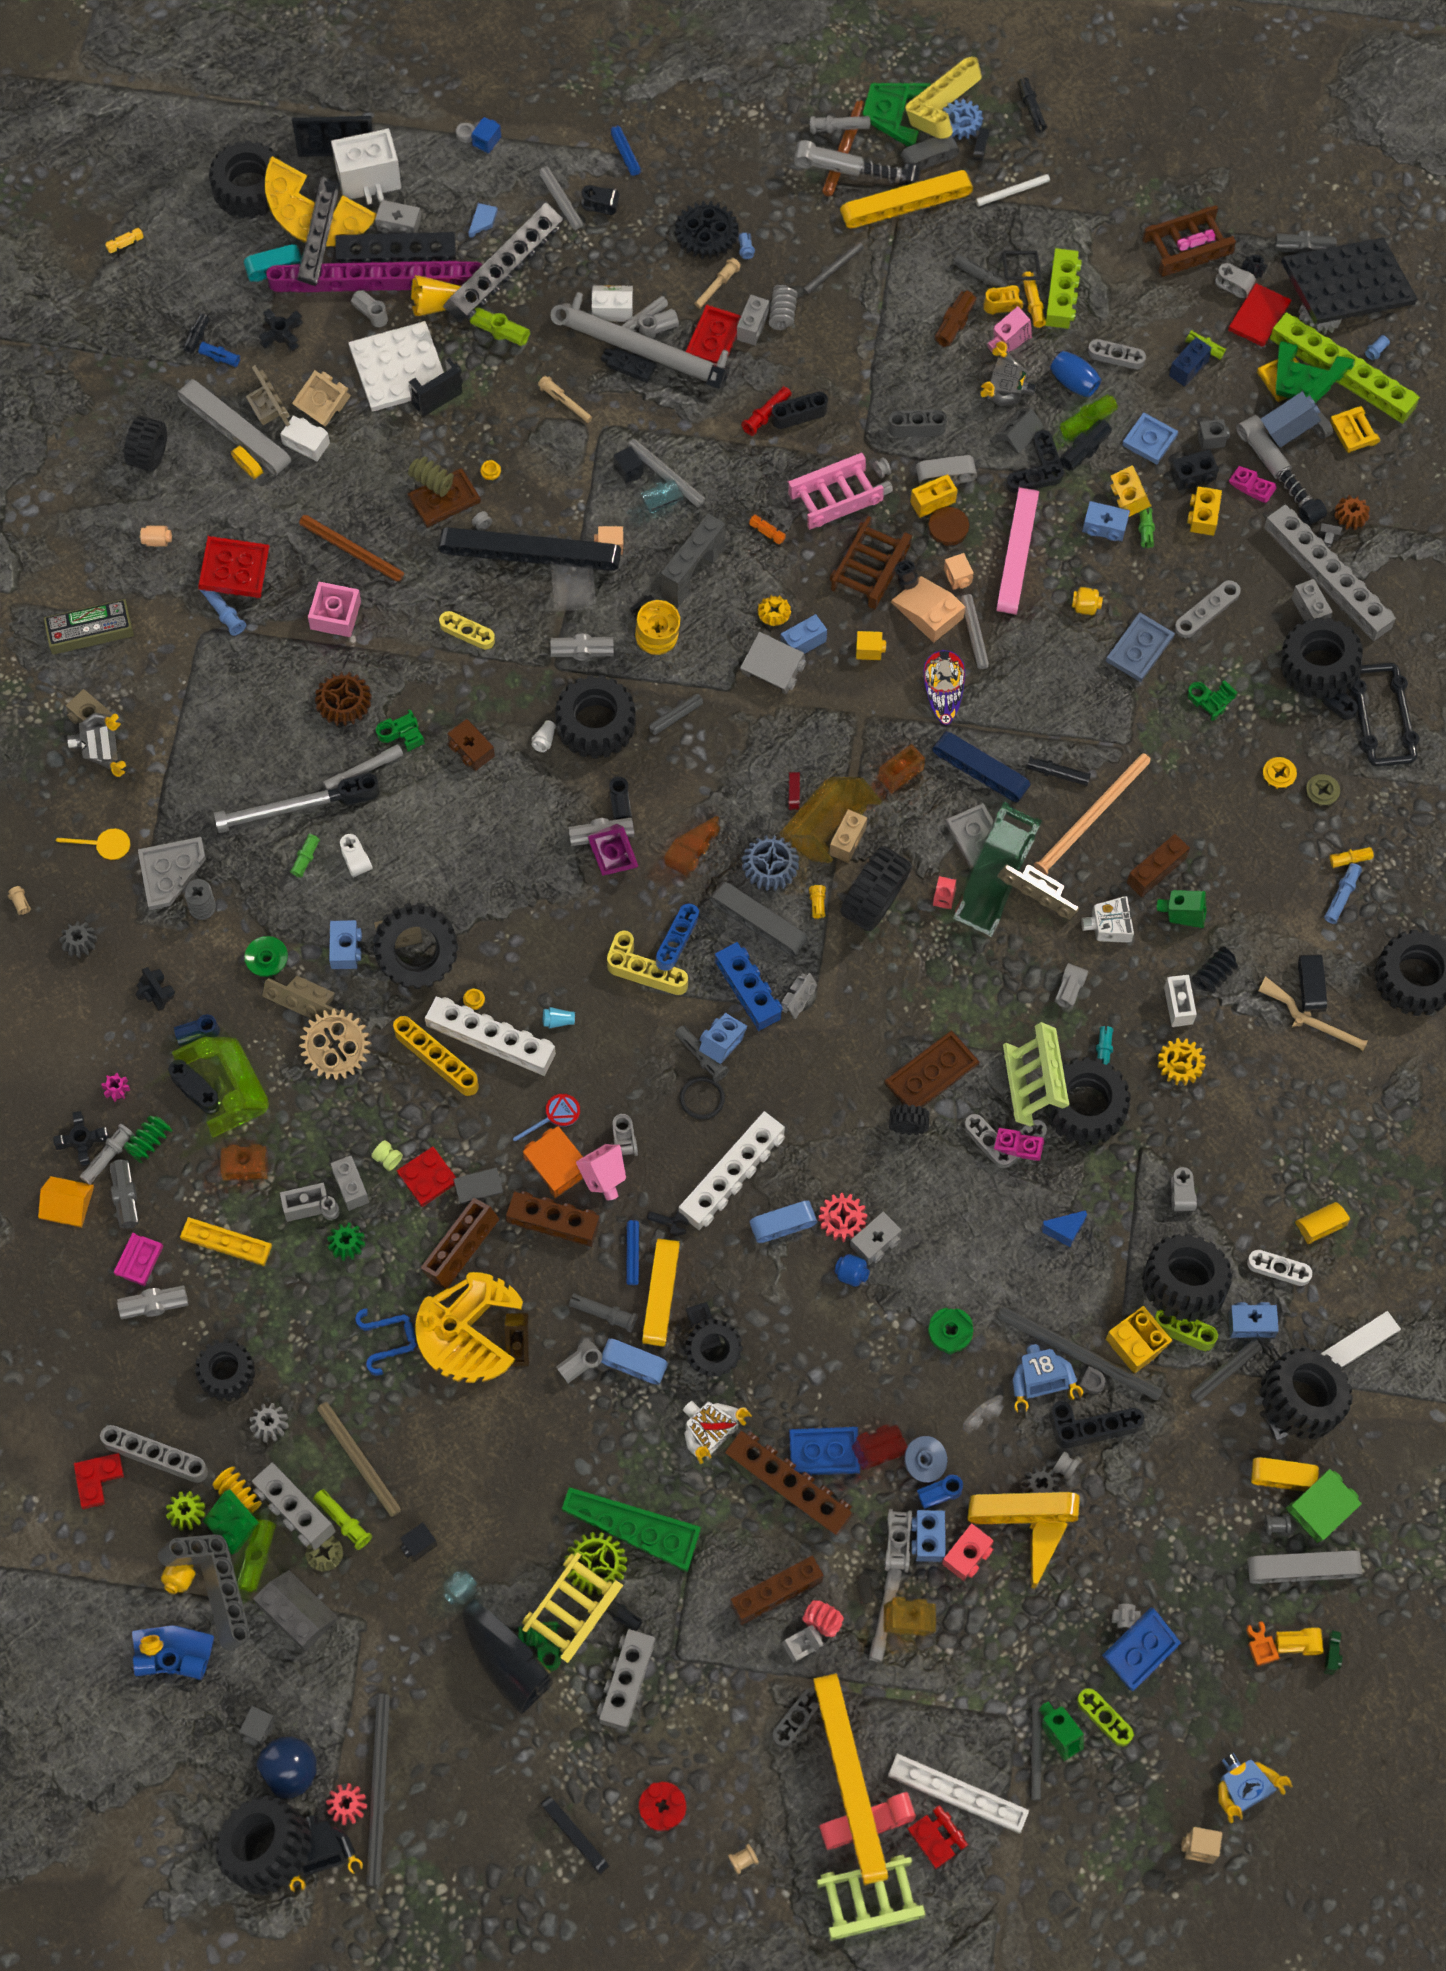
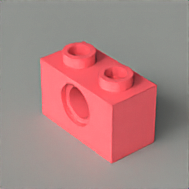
M971 1523L945 1556L942 1565L963 1581L968 1576L973 1578L980 1568L977 1564L982 1558L986 1561L994 1549L991 1547L994 1540ZM971 1549L975 1552L976 1556L970 1559L963 1552Z

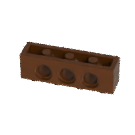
M525 1191L513 1193L506 1214V1220L509 1224L590 1247L593 1246L600 1224V1216L592 1210L585 1209L581 1211L575 1209L571 1204L563 1203V1205L554 1203L552 1199L546 1197L539 1199ZM530 1208H536L538 1210V1212L534 1215H530L527 1213L528 1209ZM551 1214H557L560 1216L559 1219L555 1221L548 1219V1217ZM573 1220L581 1222L577 1227H573L569 1223Z
M476 1198L472 1199L421 1266V1270L430 1281L444 1289L450 1286L500 1220L492 1208Z
M812 1555L731 1598L730 1606L740 1624L743 1625L822 1583L824 1575Z

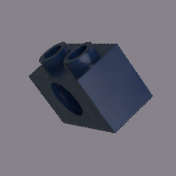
M1195 337L1172 362L1169 377L1185 387L1207 364L1212 347Z

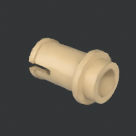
M16 886L8 891V898L13 901L18 915H24L31 910L24 896V889Z

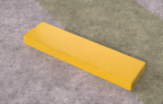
M190 1217L187 1218L180 1235L181 1240L265 1266L272 1248L271 1243Z

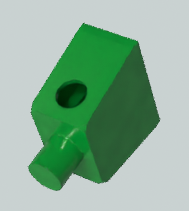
M1173 890L1171 891L1170 900L1158 899L1157 911L1168 912L1171 923L1204 928L1207 912L1206 891Z
M1051 1702L1044 1703L1039 1708L1044 1717L1043 1730L1063 1761H1066L1084 1749V1733L1063 1706L1055 1709Z

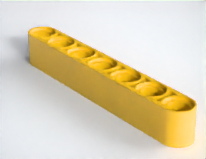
M961 170L847 202L840 207V212L847 228H856L968 196L972 193L973 186L967 172Z

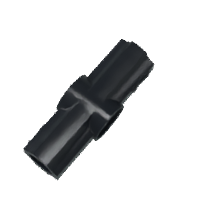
M1099 419L1086 433L1081 432L1076 437L1073 445L1060 457V461L1066 470L1073 471L1086 458H1091L1096 453L1099 445L1112 433L1109 423L1104 419Z

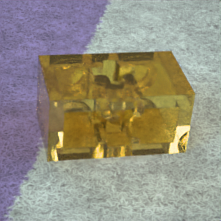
M893 1597L891 1601L884 1604V1632L928 1636L936 1632V1604L927 1603L926 1599H915L912 1602L906 1601L904 1597Z

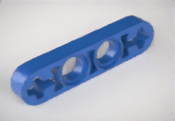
M685 904L680 908L656 955L655 963L660 970L669 971L675 966L698 921L699 909L697 906ZM688 913H691L688 920H686V915H688ZM684 927L687 929V931L678 932L676 928ZM676 942L679 944V946L673 948L670 947L668 943ZM667 954H669V955H670V956H669V959H667L666 961H663V960H665Z

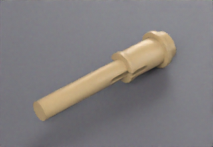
M731 258L726 261L724 268L716 275V280L695 302L697 308L700 309L723 283H727L730 277L740 270L739 267L741 265L736 259Z
M544 376L539 381L538 386L541 391H546L556 401L560 400L585 422L589 423L592 420V416L566 396L564 390L552 382L551 377Z

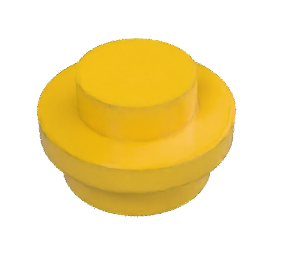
M493 460L484 462L480 469L482 477L486 480H495L501 474L499 464Z
M470 989L463 996L464 1005L473 1010H477L484 1005L485 996L478 989Z
M157 1635L146 1636L141 1639L140 1652L148 1656L156 1655L163 1648V1642Z

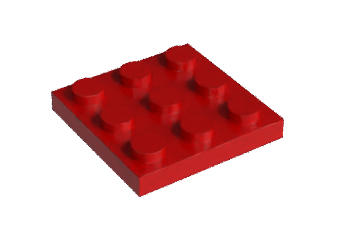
M208 536L199 580V590L261 598L269 545Z

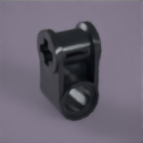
M587 185L582 189L583 198L581 206L586 211L614 215L617 211L620 193L612 188Z

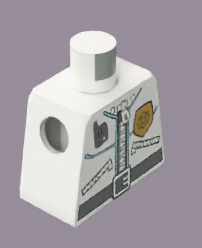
M1127 896L1096 904L1092 910V917L1081 919L1082 930H1095L1096 940L1132 942L1134 931Z

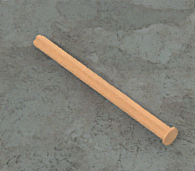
M1145 753L1141 754L1039 862L1034 863L1035 869L1047 875L1052 865L1150 763V757Z

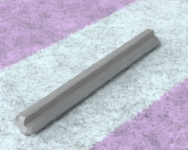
M632 439L627 444L628 447L631 446L637 456L696 507H701L705 503V497L636 439Z

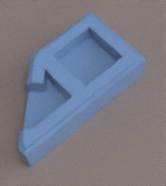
M478 203L469 230V237H474L476 233L493 227L498 212L497 207Z

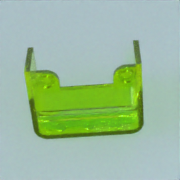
M203 1037L172 1052L174 1060H183L187 1064L200 1058L209 1059L218 1055L235 1088L234 1091L226 1094L223 1099L226 1113L206 1122L212 1138L258 1117L268 1110V1098L237 1039L232 1037Z

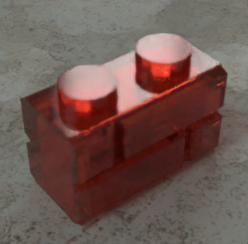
M888 1424L876 1429V1433L869 1435V1432L860 1434L852 1445L853 1452L856 1458H858L862 1470H867L901 1457L905 1454L908 1447L898 1425L889 1427Z

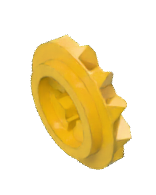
M771 595L769 598H763L759 604L758 615L765 624L779 626L789 619L791 606L780 595L778 597ZM771 607H779L778 613L775 611L771 613Z
M1275 757L1268 760L1262 771L1268 785L1275 786L1276 789L1283 787L1286 789L1289 785H1293L1297 776L1295 765L1283 757ZM1284 769L1283 776L1275 778L1276 771L1280 772Z

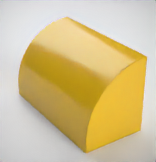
M1334 1202L1296 1220L1295 1223L1307 1244H1310L1346 1227L1350 1218L1344 1208L1339 1203Z

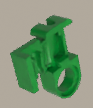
M1225 680L1222 681L1219 687L1220 690L1217 692H1212L1201 682H1194L1189 686L1187 697L1196 707L1201 705L1212 716L1211 721H1215L1219 714L1222 715L1225 712L1226 705L1236 698L1238 692ZM1193 689H1200L1203 695L1196 697L1191 691Z
M408 710L407 715L393 721L389 718L376 726L377 737L383 743L404 737L407 751L425 744L424 738L418 730V721L411 710ZM388 728L392 730L389 735L380 734L383 729Z
M542 1622V1624L556 1634L557 1628H561V1625L557 1622ZM519 1626V1639L525 1644L526 1634L527 1647L535 1646V1649H538L539 1661L549 1671L556 1670L561 1664L560 1648L532 1627L526 1633L522 1630L524 1627ZM549 1653H553L555 1655V1662L550 1666H546L543 1661L544 1657Z

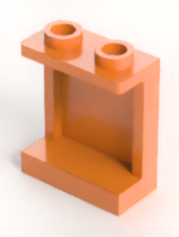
M559 1126L555 1129H548L543 1133L541 1139L536 1142L532 1141L525 1146L523 1158L526 1162H530L549 1186L550 1193L554 1198H557L583 1179L576 1164V1161L583 1158V1156Z

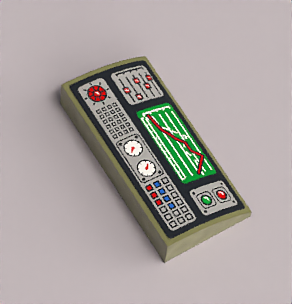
M126 599L44 617L52 655L134 636Z

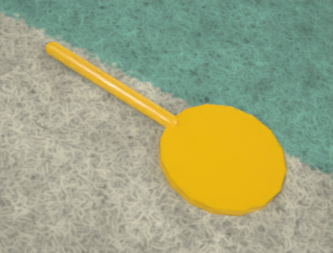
M116 828L102 832L97 841L56 839L57 842L96 845L99 854L108 860H117L124 857L130 848L128 835Z

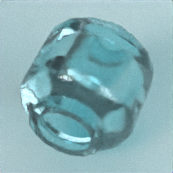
M466 1570L464 1572L455 1571L443 1583V1588L446 1591L443 1596L452 1605L455 1602L459 1605H465L477 1593L476 1585L478 1583Z

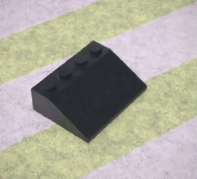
M372 116L292 118L298 157L333 156L331 141L375 132Z

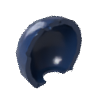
M280 1737L269 1742L261 1750L256 1766L276 1797L290 1799L303 1794L312 1785L316 1775L317 1759L313 1750L305 1741L295 1737Z

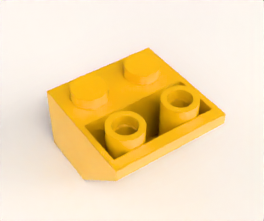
M1144 1306L1111 1329L1106 1337V1341L1133 1374L1154 1360L1172 1342V1339Z

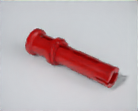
M785 386L781 387L760 409H755L751 417L742 421L741 426L748 435L754 436L762 425L767 424L768 418L772 415L773 406L788 400L792 396L791 391Z

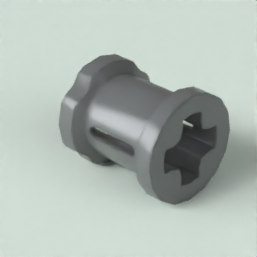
M1284 1513L1283 1516L1265 1514L1264 1527L1266 1535H1271V1533L1275 1532L1290 1534L1291 1520L1289 1513Z

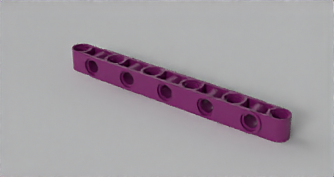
M459 261L322 264L316 286L297 280L300 264L275 265L267 270L269 288L275 292L411 290L415 275L462 286L482 264L479 262Z

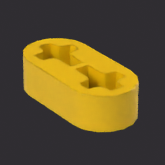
M239 445L231 451L234 460L252 479H256L263 474L260 465L242 446Z

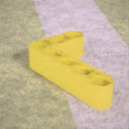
M965 58L906 105L905 108L912 127L940 139L948 138L952 135L953 130L949 115L942 110L944 107H947L948 103H952L981 79L982 76L977 58Z

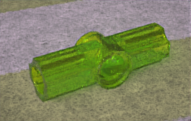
M1107 394L1093 404L1084 405L1080 412L1059 425L1062 435L1070 440L1081 432L1089 430L1099 419L1102 420L1118 409L1115 398Z
M257 1519L259 1524L254 1529L249 1546L245 1550V1559L237 1582L238 1588L248 1592H257L264 1566L268 1562V1553L277 1526L275 1523L263 1519ZM254 1552H262V1557L260 1559H251V1555Z

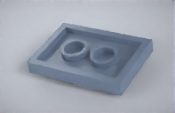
M1139 613L1107 656L1106 662L1142 682L1172 641L1175 633Z

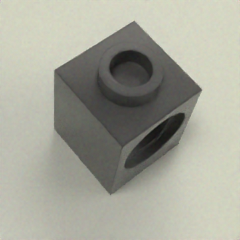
M1224 419L1203 421L1199 424L1197 434L1201 450L1225 447L1227 439L1230 438L1229 427L1225 426Z
M252 1706L239 1731L241 1736L244 1737L242 1741L254 1747L256 1744L263 1746L276 1721L274 1716Z

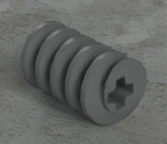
M202 879L190 881L185 890V899L190 914L198 920L210 918L215 912L216 902L209 883Z

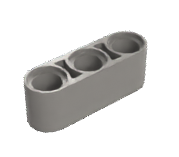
M970 455L925 460L916 465L920 486L947 474L954 484L971 482L977 478L974 458Z

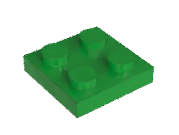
M231 1489L223 1492L203 1520L214 1535H220L226 1540L231 1555L241 1549L259 1524Z

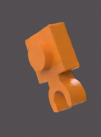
M1263 1622L1258 1623L1260 1629L1258 1633L1252 1630L1251 1625H1248L1246 1628L1248 1636L1254 1640L1248 1645L1256 1667L1279 1660L1272 1636L1266 1638L1264 1636L1265 1625Z

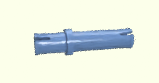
M1351 863L1344 878L1340 880L1339 889L1324 916L1327 922L1337 923L1349 895L1356 888V881L1363 870L1359 865Z

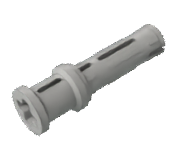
M828 115L826 118H815V116L810 118L811 134H816V132L832 133L834 130L870 129L869 116L833 118V116Z
M119 1124L118 1130L111 1138L106 1139L104 1148L79 1177L85 1183L91 1185L116 1154L122 1153L124 1143L128 1142L131 1136H135L134 1133L124 1125Z

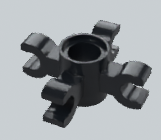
M271 309L264 311V320L272 328L270 331L259 335L260 344L264 349L271 346L274 341L279 343L286 342L292 351L299 347L296 343L298 339L295 335L291 334L290 330L303 324V321L300 319L302 315L295 311L286 319L281 316L276 317Z
M78 1111L72 1113L75 1127L70 1131V1135L54 1136L53 1140L56 1150L74 1146L78 1151L81 1166H86L90 1164L88 1150L92 1147L93 1142H106L109 1134L106 1127L89 1131L85 1127L82 1112ZM79 1136H86L84 1141H76Z

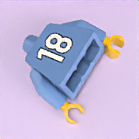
M1036 1344L1030 1345L1026 1349L1027 1355L1021 1357L1022 1364L1017 1366L1013 1376L1014 1396L1017 1397L1014 1409L1017 1413V1405L1019 1403L1025 1405L1026 1412L1028 1410V1403L1024 1400L1025 1395L1029 1399L1069 1389L1067 1395L1070 1400H1074L1073 1390L1078 1392L1079 1397L1083 1395V1389L1075 1383L1077 1379L1070 1362L1061 1356H1056L1051 1349L1041 1351Z

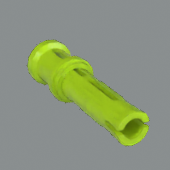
M325 1489L320 1490L314 1496L313 1500L339 1525L341 1534L348 1536L355 1544L354 1547L357 1550L362 1549L369 1543L372 1538L371 1533H366L359 1525V1521L351 1518L330 1497Z

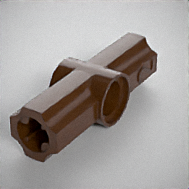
M967 290L961 291L953 306L947 309L943 323L935 335V340L939 345L943 347L950 346L959 330H963L968 320V314L976 302V297L972 292Z

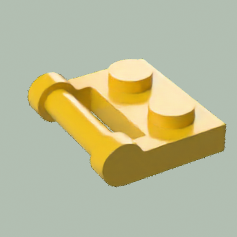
M1362 406L1339 413L1330 418V423L1347 453L1369 445L1374 446L1380 442L1378 434L1374 433L1367 421ZM1354 418L1359 421L1367 437H1364L1362 435Z

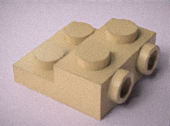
M315 370L292 404L326 427L335 412L341 411L351 395L347 393L348 388L340 382L337 385L331 382L333 378L324 371L320 374Z

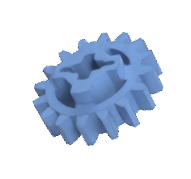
M962 99L961 103L955 100L954 105L948 103L947 108H943V111L949 115L953 130L952 137L958 135L959 139L962 136L969 139V134L976 135V130L979 131L983 123L982 111H978V105L973 107L972 101L967 104L965 99Z

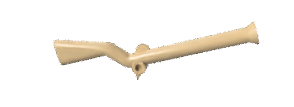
M1265 976L1259 992L1287 1004L1291 1016L1295 1019L1292 1027L1302 1026L1305 1023L1360 1048L1362 1052L1364 1051L1368 1040L1359 1039L1311 1017L1310 1012H1299L1294 999Z

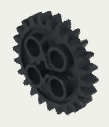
M702 200V205L700 206L694 202V208L688 205L687 211L682 210L681 216H677V222H675V236H677V243H681V249L686 248L687 254L693 251V257L701 254V259L705 255H708L709 259H711L712 254L719 257V252L727 254V248L732 250V243L736 244L739 234L737 217H733V211L727 212V206L720 208L719 202L716 206L713 205L712 201L709 202V205H706L705 201Z

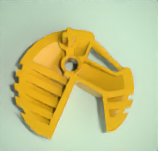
M470 1272L466 1275L465 1280L455 1286L447 1288L434 1297L428 1296L423 1300L416 1318V1338L423 1357L435 1371L442 1369L441 1375L447 1378L451 1374L455 1375L453 1377L454 1381L460 1382L463 1378H468L466 1383H475L480 1377H484L482 1382L494 1379L510 1368L515 1359L471 1327L491 1305L522 1310L523 1301L510 1285L508 1290L505 1287V1282L499 1278L498 1282L493 1280L492 1275ZM467 1284L469 1285L449 1308L439 1303L451 1296L455 1291ZM453 1323L456 1325V1328L448 1331L445 1329V1326Z

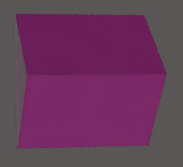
M615 824L587 836L602 876L638 867L623 826Z

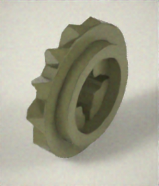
M1316 775L1308 781L1306 786L1307 796H1309L1312 803L1315 802L1319 806H1329L1331 803L1336 802L1340 795L1338 782L1329 775ZM1327 787L1326 794L1318 795L1320 789Z
M333 1535L321 1545L324 1549L330 1548L328 1551L330 1560L323 1555L318 1556L320 1554L319 1547L314 1550L310 1545L307 1546L306 1558L309 1565L315 1570L330 1571L341 1562L343 1548L340 1541Z

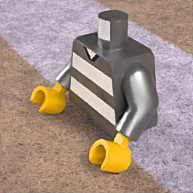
M93 713L83 722L79 723L80 734L67 736L69 748L82 747L83 758L112 770L114 776L120 777L125 773L121 769L126 764L124 761L116 763L118 757L115 730L121 723L115 721L119 717L117 714Z

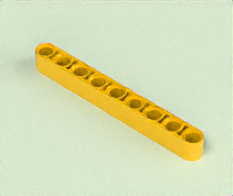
M837 1673L813 1678L864 1885L888 1880V1873Z

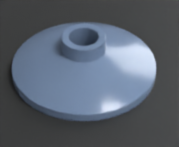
M918 1437L907 1446L904 1456L905 1466L914 1479L920 1482H933L939 1479L946 1470L947 1454L945 1448L933 1437ZM921 1456L925 1458L924 1464L920 1461Z

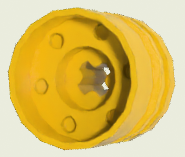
M662 600L647 602L639 610L635 639L643 651L649 654L661 655L674 648L678 640L681 618L678 610L672 604Z

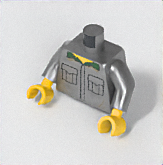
M1000 341L996 343L997 347L992 350V353L995 356L1000 355L1001 357L997 360L991 382H985L981 385L984 388L981 391V396L987 397V400L993 401L999 406L1019 403L1022 393L1034 396L1037 384L1026 382L1028 371L1010 355L1005 342Z

